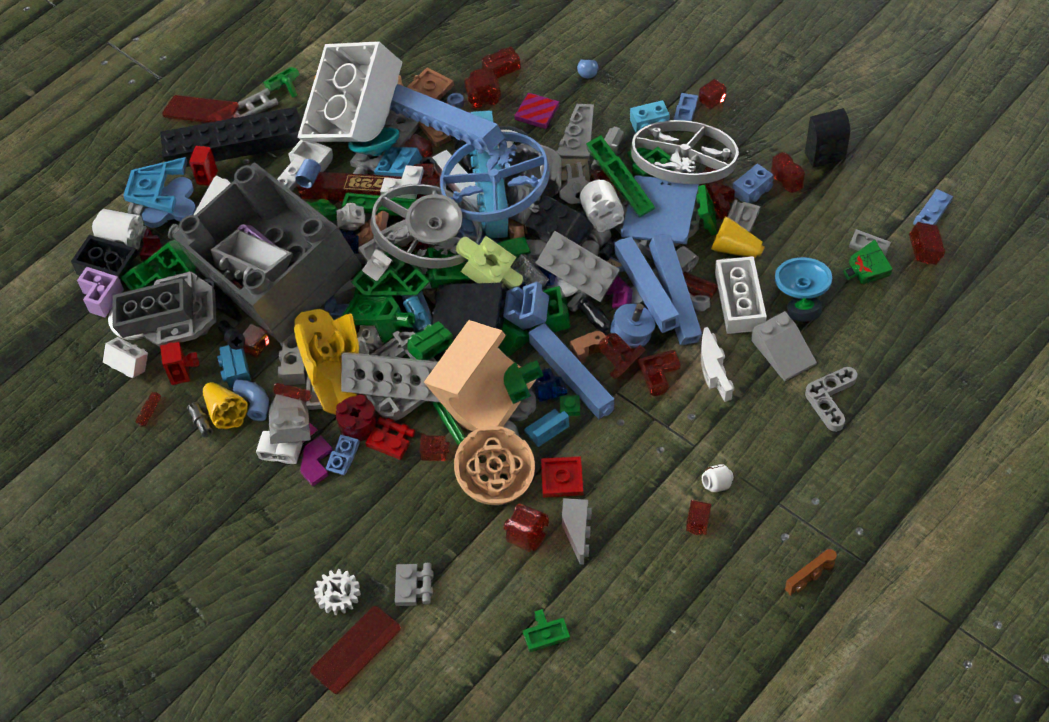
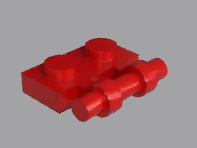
M380 417L378 424L382 425L383 428L381 430L375 427L365 442L366 447L401 460L410 445L409 440L405 438L406 436L414 437L416 430L411 429L409 425L398 424L393 419ZM391 429L399 432L398 435L391 434Z

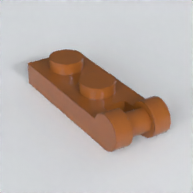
M832 549L824 551L786 581L785 586L787 593L791 596L796 591L798 593L801 592L811 579H818L824 569L831 570L835 564L836 552Z

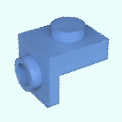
M333 295L325 303L324 310L331 315L333 320H336L343 315L349 304H337L335 295Z

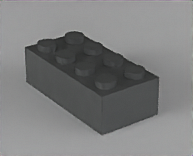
M183 278L113 295L112 327L122 338L154 331L158 327L193 319L192 288Z

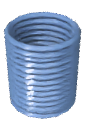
M305 159L295 176L296 182L302 187L311 188L321 171V166L313 159Z

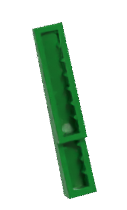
M602 135L586 143L588 152L639 218L655 209L653 203L619 156L615 155Z

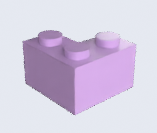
M89 267L85 268L77 280L83 294H86L83 300L89 313L106 317L113 307V295L120 294L124 290L117 276Z

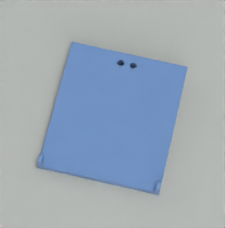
M635 176V180L653 203L655 209L639 218L628 204L623 229H621V237L627 238L632 236L633 239L652 240V237L657 234H670L673 243L687 244L699 184H681L655 177Z

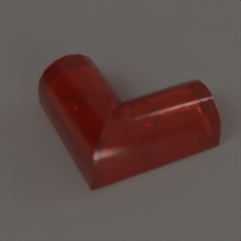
M675 350L638 359L641 372L652 396L662 395L668 390L669 385L664 373L681 368Z

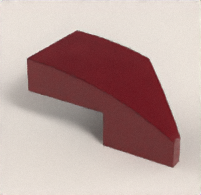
M146 229L143 236L144 245L140 253L141 261H146L162 248L159 237L157 235L154 236L150 229Z

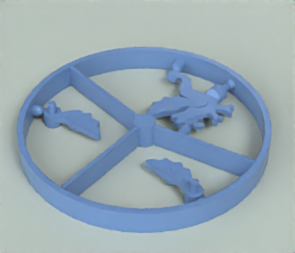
M502 132L505 138L499 143V149H492L490 152L466 143L449 158L443 168L440 178L442 194L446 196V184L491 181L493 183L494 211L481 213L460 208L462 218L477 222H492L512 217L531 206L541 196L547 186L550 168L545 151L541 145L531 137L515 132ZM506 141L530 145L542 156L511 166L510 162L513 159H510L509 155L516 156V151L512 150H516L517 147L513 144L510 148H507ZM475 149L478 154L486 151L491 156L487 160L488 163L486 165L488 172L449 175L455 165ZM497 164L498 166L504 167L505 165L506 167L501 170L494 169ZM544 165V172L540 179H537L534 175L531 176V179L525 175L513 178L508 183L509 187L531 184L532 187L536 188L520 202L508 208L498 210L497 183L502 178ZM470 185L462 189L460 193L454 191L453 197L449 198L452 200L454 198V201L459 203L462 201V197L483 192V189L477 187V185Z

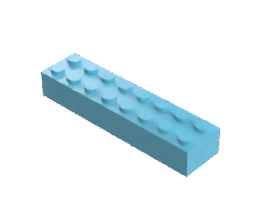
M492 111L471 112V114L493 122ZM476 149L469 154L473 155L471 157V166L475 167L473 173L488 172L486 165L488 163L487 160L491 156L486 151L478 154ZM497 164L494 169L501 170V166ZM502 178L497 183L498 210L508 208ZM491 181L475 182V186L477 185V187L483 189V192L477 194V205H481L479 212H493V183ZM508 218L499 221L481 222L482 231H485V236L488 238L508 237Z

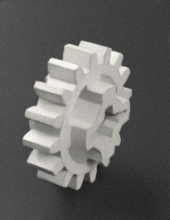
M340 569L337 570L336 574L329 571L330 576L328 577L323 574V581L316 582L319 588H314L315 599L320 609L325 608L326 613L333 610L334 615H337L338 610H341L343 614L346 613L345 608L347 607L352 610V602L358 603L356 596L361 595L358 589L360 586L355 576H350L348 571L341 574Z

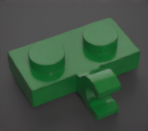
M543 609L534 611L538 626L523 630L529 653L570 640L564 618L547 622Z

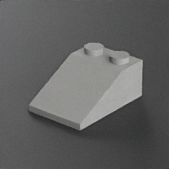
M785 311L753 327L751 341L784 382L817 364L797 325Z

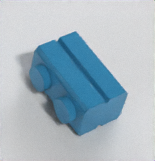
M229 345L220 347L221 355L217 356L220 367L223 366L224 368L221 371L223 382L227 381L228 386L232 388L236 379L251 381L244 348L234 350Z

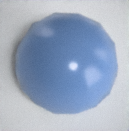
M582 59L577 66L579 75L586 79L593 78L599 69L598 63L595 60Z

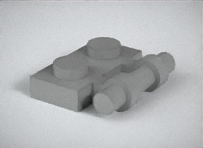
M424 563L422 571H418L417 564L396 565V606H417V598H422L423 604L431 603V597L433 596L431 580L434 573L431 563ZM417 581H423L422 588H417Z

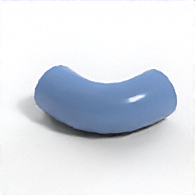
M236 379L233 392L250 402L247 415L253 420L264 421L269 410V398L266 391L257 383Z

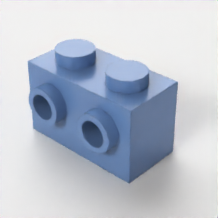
M757 163L733 183L732 195L742 202L750 204L756 202L763 193L770 191L772 188L773 174Z

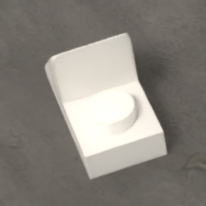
M376 249L362 271L375 281H378L392 260Z

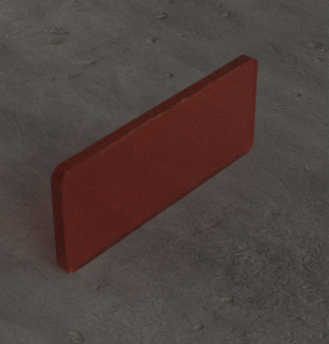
M175 95L162 112V115L166 118L210 123L232 119L239 108L238 102Z
M373 606L311 667V674L333 694L340 693L400 632V625L379 607Z

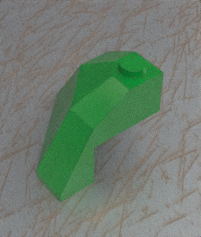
M174 239L146 261L133 267L122 276V280L132 291L152 286L159 279L187 272L195 274L196 269Z
M394 244L399 249L405 251L399 244ZM388 252L385 255L392 261L378 281H375L362 270L351 281L363 295H418L430 283L421 267L403 262Z

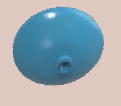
M805 257L793 258L783 262L777 268L775 282L778 288L785 294L795 298L809 299L824 294L830 288L832 273L824 263Z

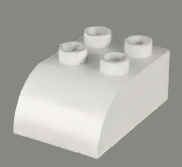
M380 42L325 44L297 138L306 142H366L374 139L382 131L389 115V108L395 87L398 84L402 61Z

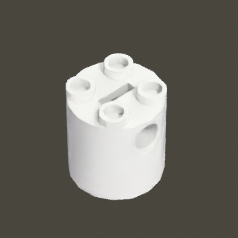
M595 180L584 186L580 194V201L587 219L597 231L604 232L623 222V207L610 182Z
M103 209L98 213L92 225L94 236L130 246L137 250L147 229L146 226H143L140 215Z

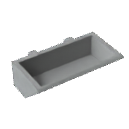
M238 229L211 249L215 267L225 271L223 276L229 281L233 280V278L238 280L244 279L248 272L258 269L263 271L267 278L274 282L287 270L293 253Z

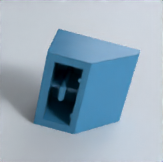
M391 147L385 151L374 173L379 177L402 179L405 166L420 167V161L423 158L418 148Z

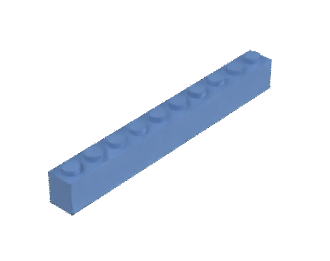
M397 84L389 109L397 114H402L407 118L414 119L416 122L425 124L427 127L430 126L437 131L440 130L448 136H454L458 140L461 139L469 145H475L479 149L489 152L505 138L498 124L402 85Z

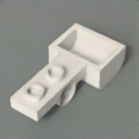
M300 140L288 154L291 162L277 180L291 191L295 187H302L296 182L295 176L305 159H313L321 166V171L318 175H321L332 161V149L317 142Z

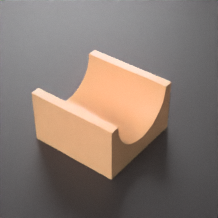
M468 320L424 383L461 427L470 431L486 426L504 427L520 404V402L512 403L504 385V374L508 367L515 363L498 348L506 335L502 330ZM536 379L529 383H526L528 390L531 388Z

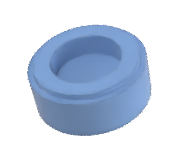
M452 93L448 96L447 103L460 109L464 106V97L460 93Z

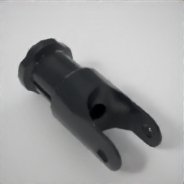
M591 297L583 298L577 308L587 315V319L594 327L605 335L611 334L610 322L606 319L605 313L593 304Z

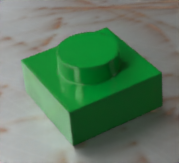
M579 395L560 396V413L565 411L568 416H580Z

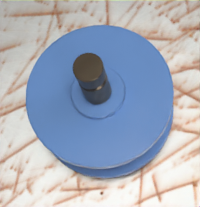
M625 304L616 310L610 326V332L619 344L628 348H640L649 342L651 333L655 328V320L649 310L642 304Z

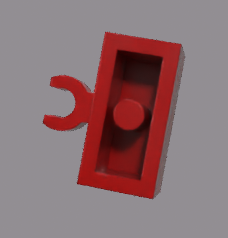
M180 342L161 345L162 364L171 385L189 382V366L197 367L200 365L197 353L192 352L185 356Z

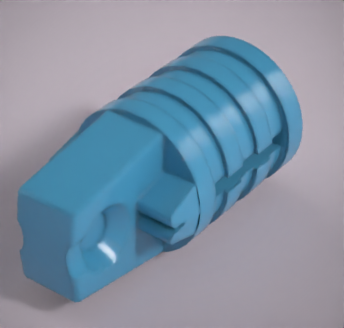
M412 296L403 302L406 311L412 312L415 315V325L420 331H423L427 325L431 324L418 296Z

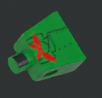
M873 240L850 257L849 264L851 267L843 272L847 280L857 277L861 284H866L889 277L893 268L876 240Z

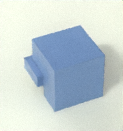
M534 282L524 286L523 290L519 287L508 290L506 292L503 317L523 330L545 323L549 295L542 291V284Z

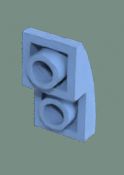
M340 435L335 451L331 452L326 471L345 476L354 459L360 441Z

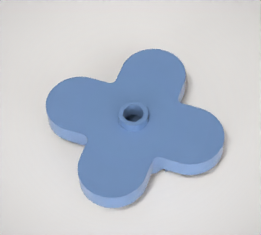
M178 177L172 180L166 187H163L161 196L176 197L177 201L174 212L169 213L146 207L142 212L145 225L156 228L168 222L167 220L175 219L181 222L186 216L194 215L196 211L195 204L192 200L188 199L194 190L191 180L186 177Z

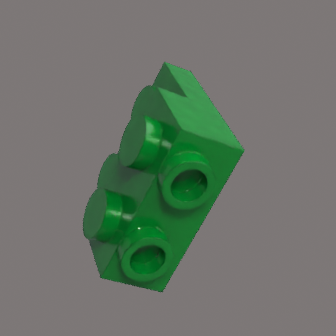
M427 248L425 255L422 257L448 258L456 255L447 250L448 254L445 255L441 254L444 251L443 249L437 251L434 248ZM464 261L447 268H427L426 276L430 281L431 288H438L439 285L451 283H469L470 278L461 272L467 262Z

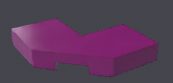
M617 275L606 295L613 294L612 308L617 310L622 305L631 304L633 290Z
M321 435L305 446L300 468L301 474L312 487L329 476L319 461L329 455L333 449Z

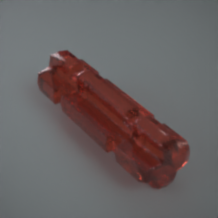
M276 383L273 388L274 394L277 395L283 394L285 397L294 399L301 398L300 400L306 402L311 398L310 390H301V388L289 385L284 386L281 383Z
M157 392L150 394L140 411V415L135 420L141 427L147 425L148 418L152 416L157 407L156 403H159L161 400V395Z

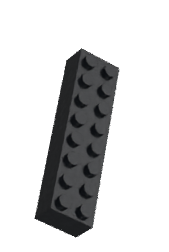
M291 107L161 131L164 162L186 157V167H190L189 161L195 146L210 147L215 162L295 147L300 141L297 137L301 127L297 108Z

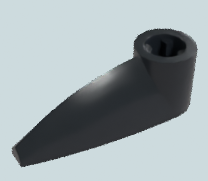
M205 279L204 281L215 289L216 308L239 321L242 316L233 303L217 288L212 280Z

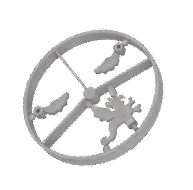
M683 120L656 122L643 127L634 135L631 147L632 159L643 171L656 178L681 184H704L727 177L736 168L739 152L735 141L723 131L706 124ZM688 131L695 132L696 134L687 144L680 146L670 144L679 143V139L664 135L661 132ZM651 134L654 136V140L644 138ZM703 135L714 138L728 147L724 148L723 151H718L702 146L701 150L704 151V154L692 149ZM635 147L650 150L659 147L664 152L672 154L671 162L666 164L655 162L651 164L640 156ZM710 156H714V157L723 156V157H724V159H723L724 161H727V158H728V157H731V158H734V159H733V161H732L730 164H727V163H724V162L719 161V160H717V159H714V158H712V157H710ZM696 161L716 169V171L694 173L696 166H691V164L695 165ZM665 168H673V169H675V170H674V171H670V170H666Z
M425 184L402 185L386 191L377 199L371 216V230L379 245L390 255L408 264L424 268H447L467 260L460 254L457 255L455 244L461 239L459 237H454L445 243L436 244L439 246L434 247L437 251L443 249L444 251L441 254L447 255V250H449L456 256L426 258L411 254L419 242L417 239L413 241L407 252L393 245L395 239L407 237L409 233L407 224L397 230V233L391 232L387 237L383 236L376 224L375 214L381 205L406 219L408 210L390 199L406 194L443 195L440 187ZM446 190V196L453 197L454 193ZM463 198L461 202L457 203L464 210L476 212ZM472 221L476 228L477 236L464 234L463 237H468L479 245L482 225L481 222Z

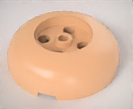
M486 426L474 430L460 443L455 454L454 471L460 487L472 499L487 505H503L518 499L528 489L534 477L535 461L527 442L517 436L514 431L500 426ZM484 456L486 462L480 463L478 457ZM498 456H503L506 461L502 462ZM506 474L508 480L500 479V475ZM480 476H487L488 481H482Z

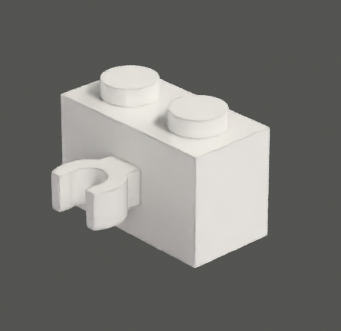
M117 337L105 344L103 363L124 373L128 377L134 378L145 372L148 352L144 348H138L136 344L133 345Z

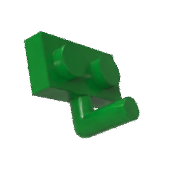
M289 67L263 83L266 88L273 91L280 89L281 85L286 84L293 98L298 94L292 82L300 74L298 69Z

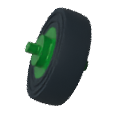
M815 297L809 299L794 298L788 303V315L796 321L815 320L822 314V303Z

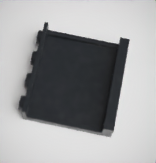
M502 282L439 285L438 292L435 294V309L432 311V325L439 321L445 329L447 328L453 335L452 343L468 320L503 330V315L506 292L508 290ZM447 349L434 356L435 360L437 361L438 356H443Z

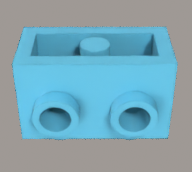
M663 100L630 108V121L635 133L647 125L669 121L670 114Z

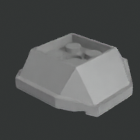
M193 272L159 279L154 283L156 285L183 278L192 288L193 319L158 327L157 330L143 333L147 340L159 347L168 343H181L206 335L210 327L216 323L215 289Z

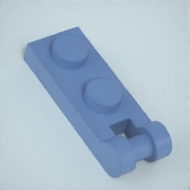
M936 189L920 214L916 216L913 225L917 227L922 226L926 231L931 232L951 203L953 196Z

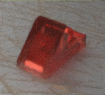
M715 182L708 183L709 195L722 220L725 216L728 217V210H730L729 202L734 201L735 190Z

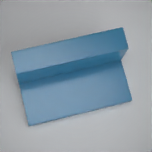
M554 409L526 427L524 432L539 447L569 427V416L565 411L559 413Z

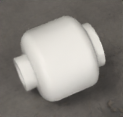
M724 464L707 467L702 474L703 486L711 492L727 490L731 487L734 478L733 473Z

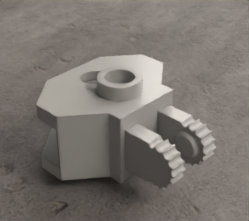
M577 162L576 165L577 177H572V168L570 164H566V182L559 190V197L570 204L581 203L580 196L576 198L575 195L578 192L581 194L584 186L590 183L583 176L581 162Z

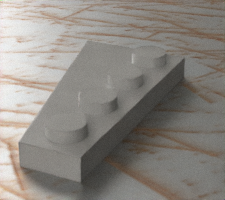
M576 104L570 118V123L566 127L564 137L559 143L558 150H556L561 159L588 158V161H590V153L586 143L591 141L594 104Z

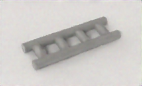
M266 88L208 117L209 122L221 121L223 117L232 114L234 118L259 114L277 105L278 101L276 98L269 100L267 96L270 95V91ZM261 99L264 104L255 108L252 103ZM247 107L249 111L242 115L237 111Z

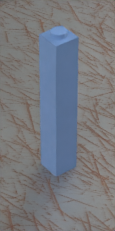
M657 234L652 237L649 247L660 283L679 313L680 326L675 328L679 344L681 346L697 343L702 336V332L671 235Z
M632 236L614 242L615 255L661 332L664 333L679 327V313Z
M545 323L529 332L530 344L573 392L579 395V398L598 419L612 413L614 410V398Z

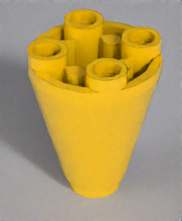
M207 383L203 388V396L213 424L218 429L241 426L247 413L248 403L246 400L217 383Z

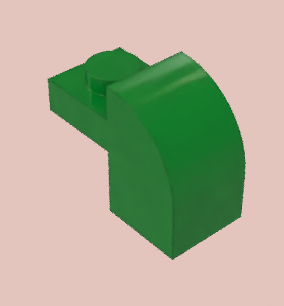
M537 360L526 363L518 368L515 362L506 370L504 385L513 404L531 397L526 383L543 376Z

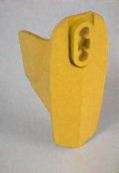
M321 309L301 312L294 320V332L298 349L323 410L336 415L337 404L357 395L356 393L341 392L342 353H358L359 351L352 314H346L333 320L328 312Z

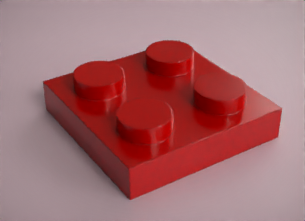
M581 456L541 459L543 498L583 495Z

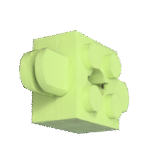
M485 236L480 245L468 237L461 238L457 243L456 252L468 260L461 272L476 283L502 282L508 289L519 287L522 284L523 276L510 267L517 257L487 236Z

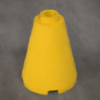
M725 216L711 250L744 257L754 256L756 258L757 255L761 256L765 246H762L763 241L731 218Z

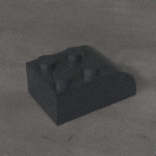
M844 108L810 117L805 154L813 168L846 159L850 138V123Z
M546 195L538 204L539 211L537 213L533 212L525 223L529 234L548 243L552 234L556 231L581 247L594 229L593 224L585 216Z
M88 235L71 260L76 274L79 276L86 267L117 276L121 282L122 276L126 274L137 257L138 252L136 248Z

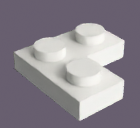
M406 165L402 179L384 178L380 190L381 195L398 186L421 184L424 173L423 167ZM406 194L397 197L416 199L417 194Z

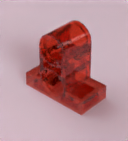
M616 333L608 334L599 342L600 351L615 366L609 373L613 379L622 375L645 351L641 344L632 350ZM608 340L612 343L613 347L609 346ZM621 354L625 356L626 361L621 358Z

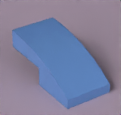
M681 93L674 120L692 121L698 102L697 95Z

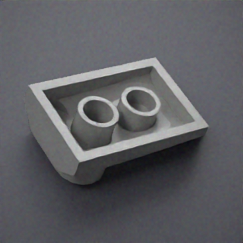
M297 391L277 393L269 407L270 444L311 440L308 408L306 407V402Z

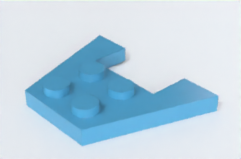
M186 157L131 170L123 195L125 201L173 213L177 201L176 197L161 196L167 175H184L187 166Z

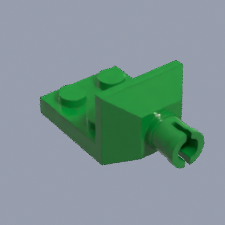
M356 294L343 315L352 314L355 325L375 326L382 343L389 341L394 336L393 333L399 331L401 327L412 328L415 324V315L412 312L402 313L392 295Z

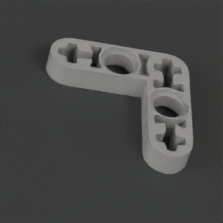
M844 367L809 383L806 387L805 396L831 431L837 432L842 430L845 424V417L830 396L856 383L857 372L854 368ZM828 381H833L836 383L837 386L831 388L828 387L826 383ZM826 403L830 406V409L823 410L820 408V405ZM832 419H834L835 421H839V424H837L836 422L832 423Z

